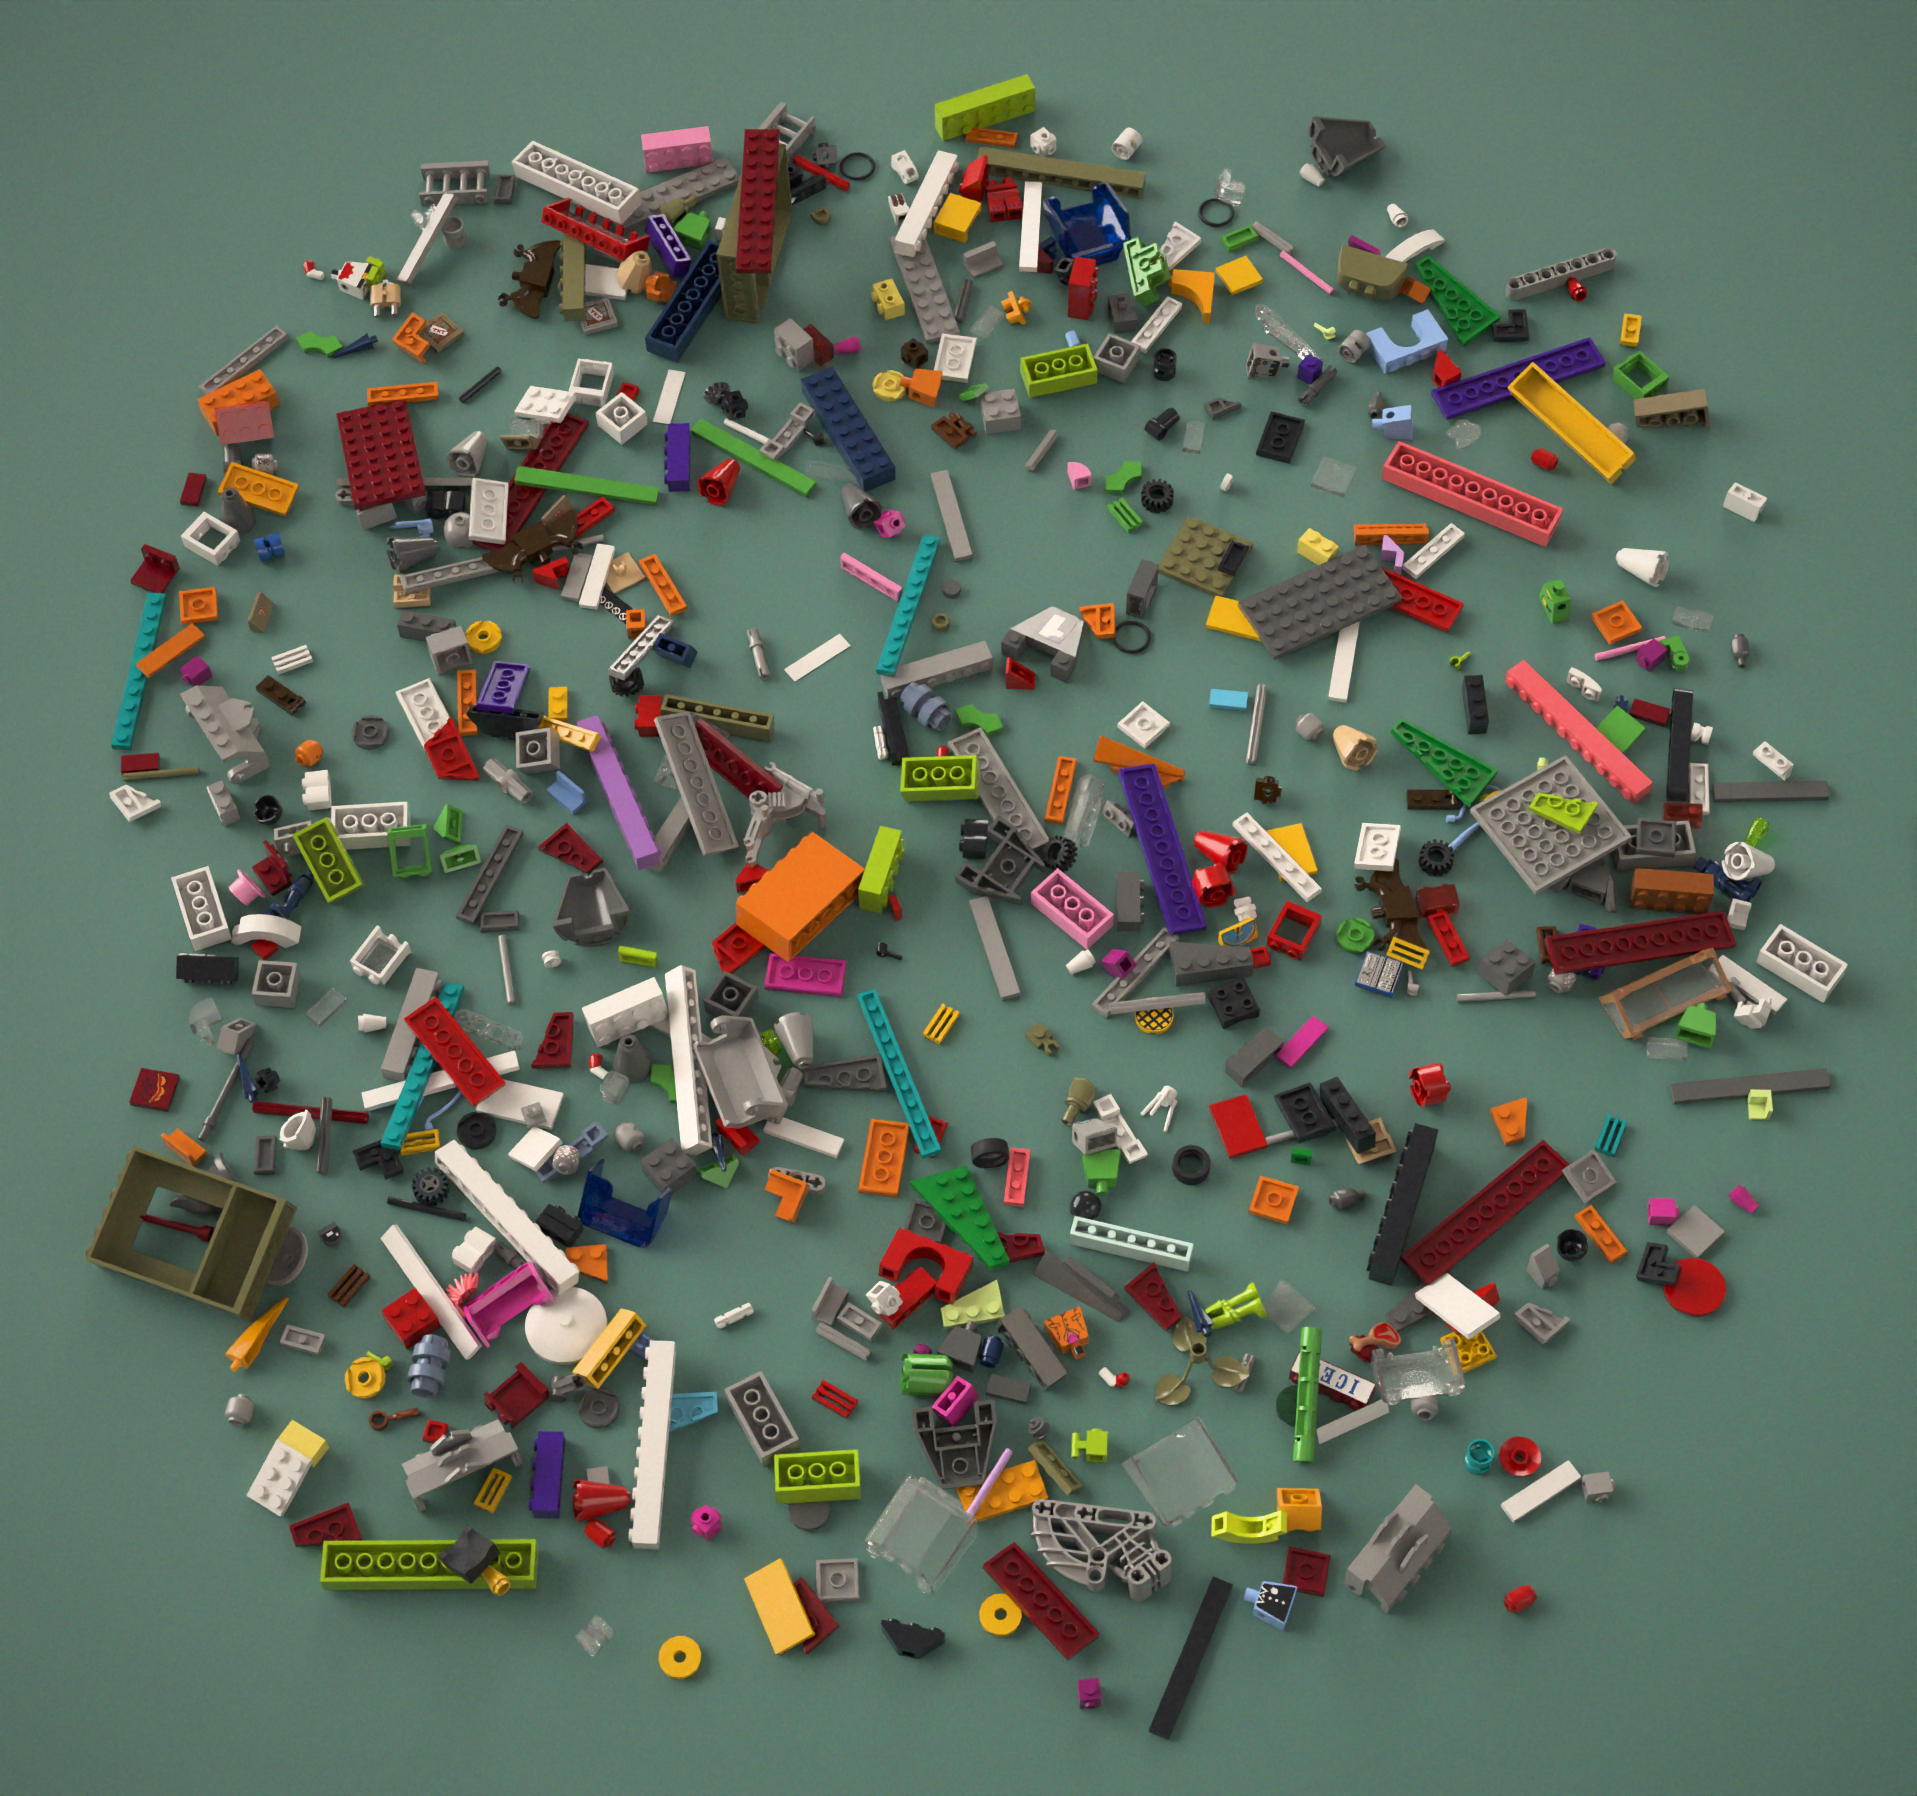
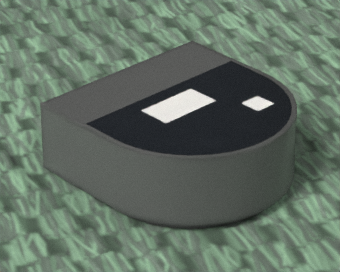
M335 1221L317 1231L321 1240L328 1246H335L342 1239L341 1230Z

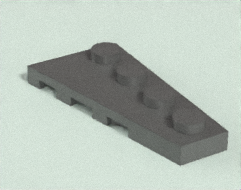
M880 1054L815 1064L803 1069L806 1088L887 1092Z
M1449 1270L1447 1273L1456 1279L1451 1270ZM1423 1282L1386 1313L1385 1318L1398 1333L1435 1314L1416 1299L1415 1293L1426 1286Z

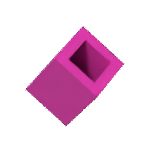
M1650 1198L1647 1206L1648 1225L1672 1226L1675 1218L1679 1217V1207L1675 1206V1199Z

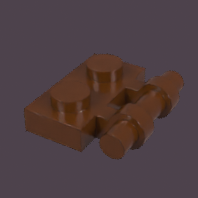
M953 411L948 415L951 419L943 416L931 425V430L954 450L968 441L967 435L973 438L977 435L974 427L970 423H966L960 414H956Z

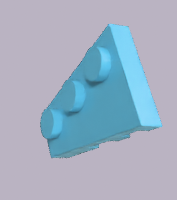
M718 1393L672 1394L669 1433L717 1415Z

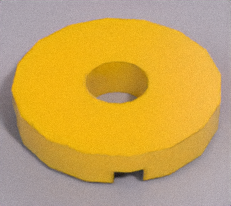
M477 621L466 631L465 637L469 649L475 653H491L500 646L502 641L501 630L492 621ZM481 635H488L486 639H479Z
M362 1357L355 1360L345 1373L347 1390L360 1399H369L376 1396L385 1384L386 1374L384 1367L380 1362L370 1357ZM364 1373H368V1374H369V1379H368V1381L365 1382V1383H362V1382H361V1377H362V1375H363Z
M994 1594L988 1597L982 1603L979 1611L980 1623L983 1629L997 1637H1004L1014 1633L1022 1620L1021 1610L1006 1594ZM997 1611H1004L1007 1614L1003 1620L996 1619L994 1615Z
M676 1636L668 1639L662 1645L658 1660L661 1670L668 1677L683 1680L697 1672L702 1655L698 1644L693 1639L686 1636ZM678 1653L686 1655V1659L681 1663L674 1660L675 1655Z

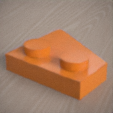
M1114 603L1079 607L1081 615L1097 639L1116 637Z
M1526 1097L1490 1109V1114L1505 1146L1524 1140L1527 1110Z
M606 1244L566 1248L567 1260L570 1263H574L580 1273L590 1278L591 1276L598 1278L603 1283H608Z

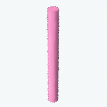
M1285 251L1280 253V257L1329 295L1333 294L1334 289Z
M1662 636L1654 639L1661 643V640L1666 638ZM1651 640L1595 654V660L1599 661L1637 651L1642 644L1646 645Z

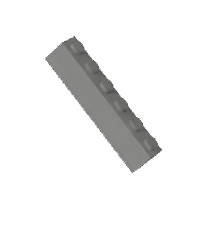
M982 641L898 666L894 677L881 675V683L888 699L899 698L903 690L914 682L917 685L926 684L932 688L941 683L952 682L961 677H969L978 672L988 671L993 668V658L986 641Z
M416 968L381 1066L383 1078L401 1082L406 1081L418 1051L420 1040L404 1022V1018L436 997L437 992L441 991L443 982L440 979L439 972Z

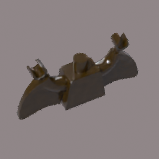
M560 240L541 242L524 250L522 244L517 245L518 250L514 249V256H523V258L528 260L524 263L522 271L513 270L512 280L520 281L521 288L511 293V295L500 293L498 297L500 306H507L508 301L512 300L514 307L519 312L533 319L539 318L540 301L543 297L547 298L555 274L553 259L561 247Z
M570 509L561 518L552 523L543 524L540 521L512 535V541L500 550L483 554L482 559L489 566L500 572L513 574L512 580L514 584L516 577H520L521 583H523L524 579L521 572L522 565L526 561L531 564L540 561L542 565L549 564L551 562L549 555L553 553L552 547L555 546L572 548L571 551L575 555L579 554V551L574 547L583 549L581 542H574L578 532V521L575 511Z
M1395 858L1393 871L1375 870L1370 878V883L1365 882L1363 877L1357 876L1355 878L1356 882L1361 883L1354 884L1357 891H1363L1368 888V891L1375 892L1380 897L1379 907L1370 909L1372 919L1383 918L1385 926L1390 928L1389 932L1384 935V939L1381 937L1374 939V946L1382 943L1378 947V951H1383L1387 943L1390 945L1393 936L1428 950L1418 933L1419 915L1409 885L1404 886L1400 879L1399 860ZM1395 942L1397 947L1417 955H1424V953Z

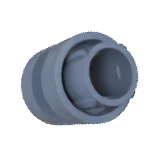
M914 682L903 690L901 701L904 702V710L912 717H918V722L927 730L934 728L937 731H942L950 724L953 718V714L949 711L950 705L940 696L935 697V692L926 684L917 685Z
M425 1335L420 1343L414 1346L412 1360L416 1364L410 1366L407 1381L411 1384L410 1391L416 1396L433 1398L438 1390L444 1387L446 1372L443 1368L448 1367L451 1352L447 1349L448 1342L443 1337Z

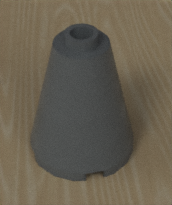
M848 483L842 488L841 495L848 521L853 528L863 530V527L867 526L870 528L874 526V521L881 517V504L855 483Z
M228 488L222 492L220 521L237 530L238 535H242L241 533L245 531H251L256 522L254 511L236 489Z
M389 537L386 540V545L390 547V550H386L391 568L396 569L395 573L402 572L436 555L439 550L437 541L432 537Z
M625 1035L620 1039L613 1061L614 1072L618 1078L627 1080L630 1083L639 1082L648 1076L652 1068L651 1055L634 1035Z

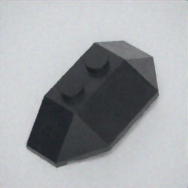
M471 705L467 711V716L485 735H490L494 738L501 736L509 737V739L516 740V732L533 730L541 723L544 713L515 709L514 713L511 714L477 710L476 705Z

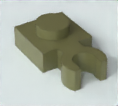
M1041 1022L1025 1033V1037L1037 1049L1043 1046L1047 1056L1050 1057L1052 1055L1050 1047H1054L1057 1051L1059 1050L1058 1042L1051 1040L1053 1034Z

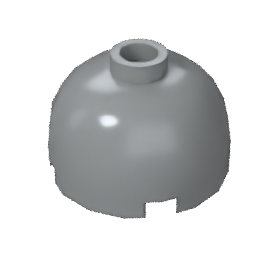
M458 512L452 514L446 520L444 536L450 546L454 548L463 546L469 548L474 545L472 540H468L470 514Z

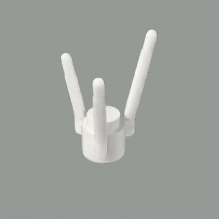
M1164 1086L1162 1091L1158 1092L1156 1097L1141 1112V1116H1144L1152 1107L1151 1116L1160 1105L1164 1107L1170 1105L1164 1127V1132H1167L1174 1108L1178 1103L1175 1099L1178 1095L1177 1091L1170 1086Z

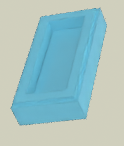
M1211 689L1209 708L1246 711L1248 692Z

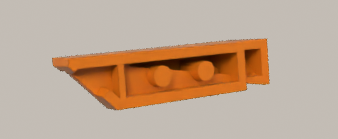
M1100 736L1093 762L1112 765L1111 772L1118 774V770L1121 768L1155 764L1163 789L1169 787L1173 782L1185 780V770Z

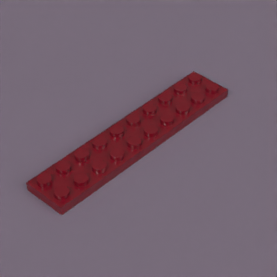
M745 129L736 274H772L780 129Z
M569 413L566 414L561 423L549 421L538 438L541 441L537 449H531L520 466L559 472L588 428L589 421ZM515 473L508 484L505 544L472 540V544L492 552L504 548L512 541L511 536L522 530L547 489L515 484Z
M1725 910L1547 936L1544 939L1555 975L1696 954L1699 951L1710 948L1717 951L1736 946Z
M1544 1140L1540 1141L1402 1254L1400 1260L1426 1286L1430 1285L1562 1178L1564 1174L1561 1170L1570 1164Z

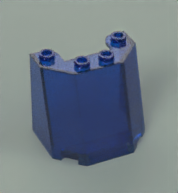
M1108 182L1094 186L1092 189V201L1061 209V203L1056 197L1043 200L1044 214L1065 258L1075 259V257L1093 259L1096 260V266L1116 261L1120 257L1119 253L1124 248L1123 243L1131 240L1129 212Z

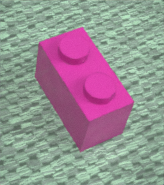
M956 1376L933 1404L932 1409L939 1420L950 1427H954L970 1410L974 1402L979 1399V1395L972 1384Z

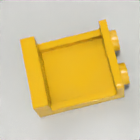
M950 193L934 220V233L966 243L968 230L976 216L980 217L981 203Z

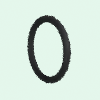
M861 152L850 153L840 162L841 173L851 180L866 179L875 170V162L872 157ZM852 156H864L870 160L872 168L864 176L853 177L844 171L843 164Z
M1212 198L1200 205L1198 214L1205 224L1220 227L1228 224L1233 219L1234 208L1224 199ZM1210 202H1222L1230 208L1231 215L1225 222L1211 223L1202 216L1203 207Z
M1125 621L1116 626V633L1122 626L1133 624L1143 628L1147 634L1145 644L1135 650L1121 647L1117 643L1116 637L1112 638L1114 645L1120 651L1138 653L1149 645L1151 635L1144 624L1137 621Z

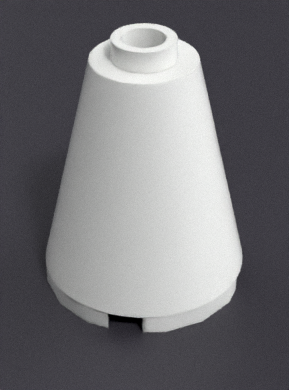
M1623 548L1617 553L1616 561L1620 567L1647 584L1658 587L1660 585L1657 584L1658 581H1663L1667 573L1669 561L1666 560V556H1669V554L1665 551Z
M1735 842L1729 845L1724 852L1726 854L1725 860H1722L1725 874L1734 880H1744L1770 874L1775 866L1774 859L1770 855L1744 842Z

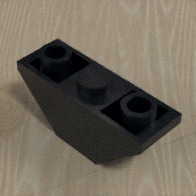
M882 1619V1632L900 1656L920 1659L945 1643V1632H942L939 1628L930 1627L926 1629L916 1623H909L907 1625L900 1623L896 1619Z

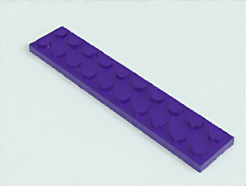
M1589 337L1433 389L1431 395L1445 419L1449 420L1514 398L1507 387L1532 362L1556 383L1603 368L1606 362Z
M1155 764L1119 769V779L1169 936L1206 930L1207 924L1192 886V877Z

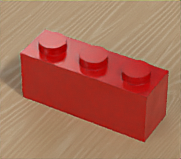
M921 1266L917 1270H912L902 1283H897L894 1286L899 1291V1297L903 1301L898 1310L890 1316L884 1314L877 1315L894 1330L935 1294L937 1282Z

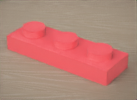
M1010 1148L1004 1205L1024 1207L1030 1149Z

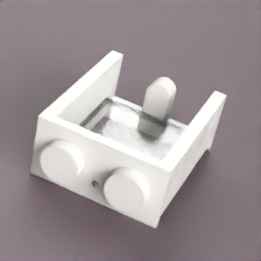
M377 925L350 962L353 967L352 970L357 975H364L373 984H380L385 987L387 981L412 951L408 942L398 943L394 935L390 934L389 937L384 935L381 928Z

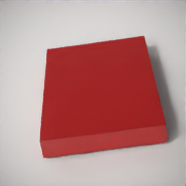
M1247 1094L1209 1105L1229 1159L1267 1148L1266 1140Z

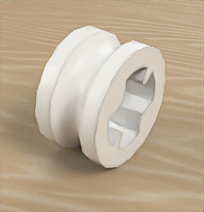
M548 951L542 956L546 968H553L561 963L558 951Z

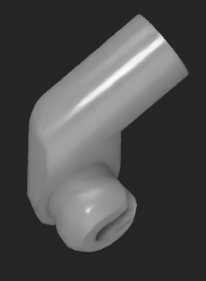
M1732 977L1728 980L1732 989L1729 994L1737 1004L1738 1002L1745 1004L1747 999L1736 988L1740 985V982L1737 978Z

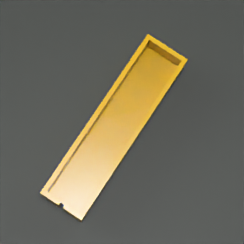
M1534 362L1507 387L1513 397L1611 485L1621 476L1622 469L1626 470L1637 459L1631 449Z

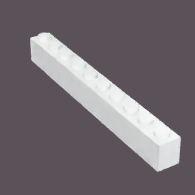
M681 965L666 973L665 978L681 1148L685 1153L697 1156L713 1147L706 1079L692 1046L696 1041H702L696 972L691 968Z
M453 1140L435 1151V1164L527 1262H532L541 1277L558 1295H561L578 1283V1267L574 1263H570L565 1253L554 1246L551 1238L546 1237L541 1232L540 1227L536 1223L533 1224L529 1219L527 1213L516 1206L514 1199L504 1193L501 1185L496 1184L486 1170L483 1171L477 1160L467 1154L463 1145H459Z
M650 1340V1347H646L645 1360H648V1367H644L643 1373L646 1387H642V1399H645L644 1407L640 1408V1419H643L642 1427L638 1428V1439L641 1440V1446L637 1447L636 1460H639V1467H635L634 1480H637V1488H633L632 1500L636 1501L635 1508H631L630 1516L631 1521H634L633 1529H629V1542H632L634 1549L659 1550L677 1349L675 1341Z

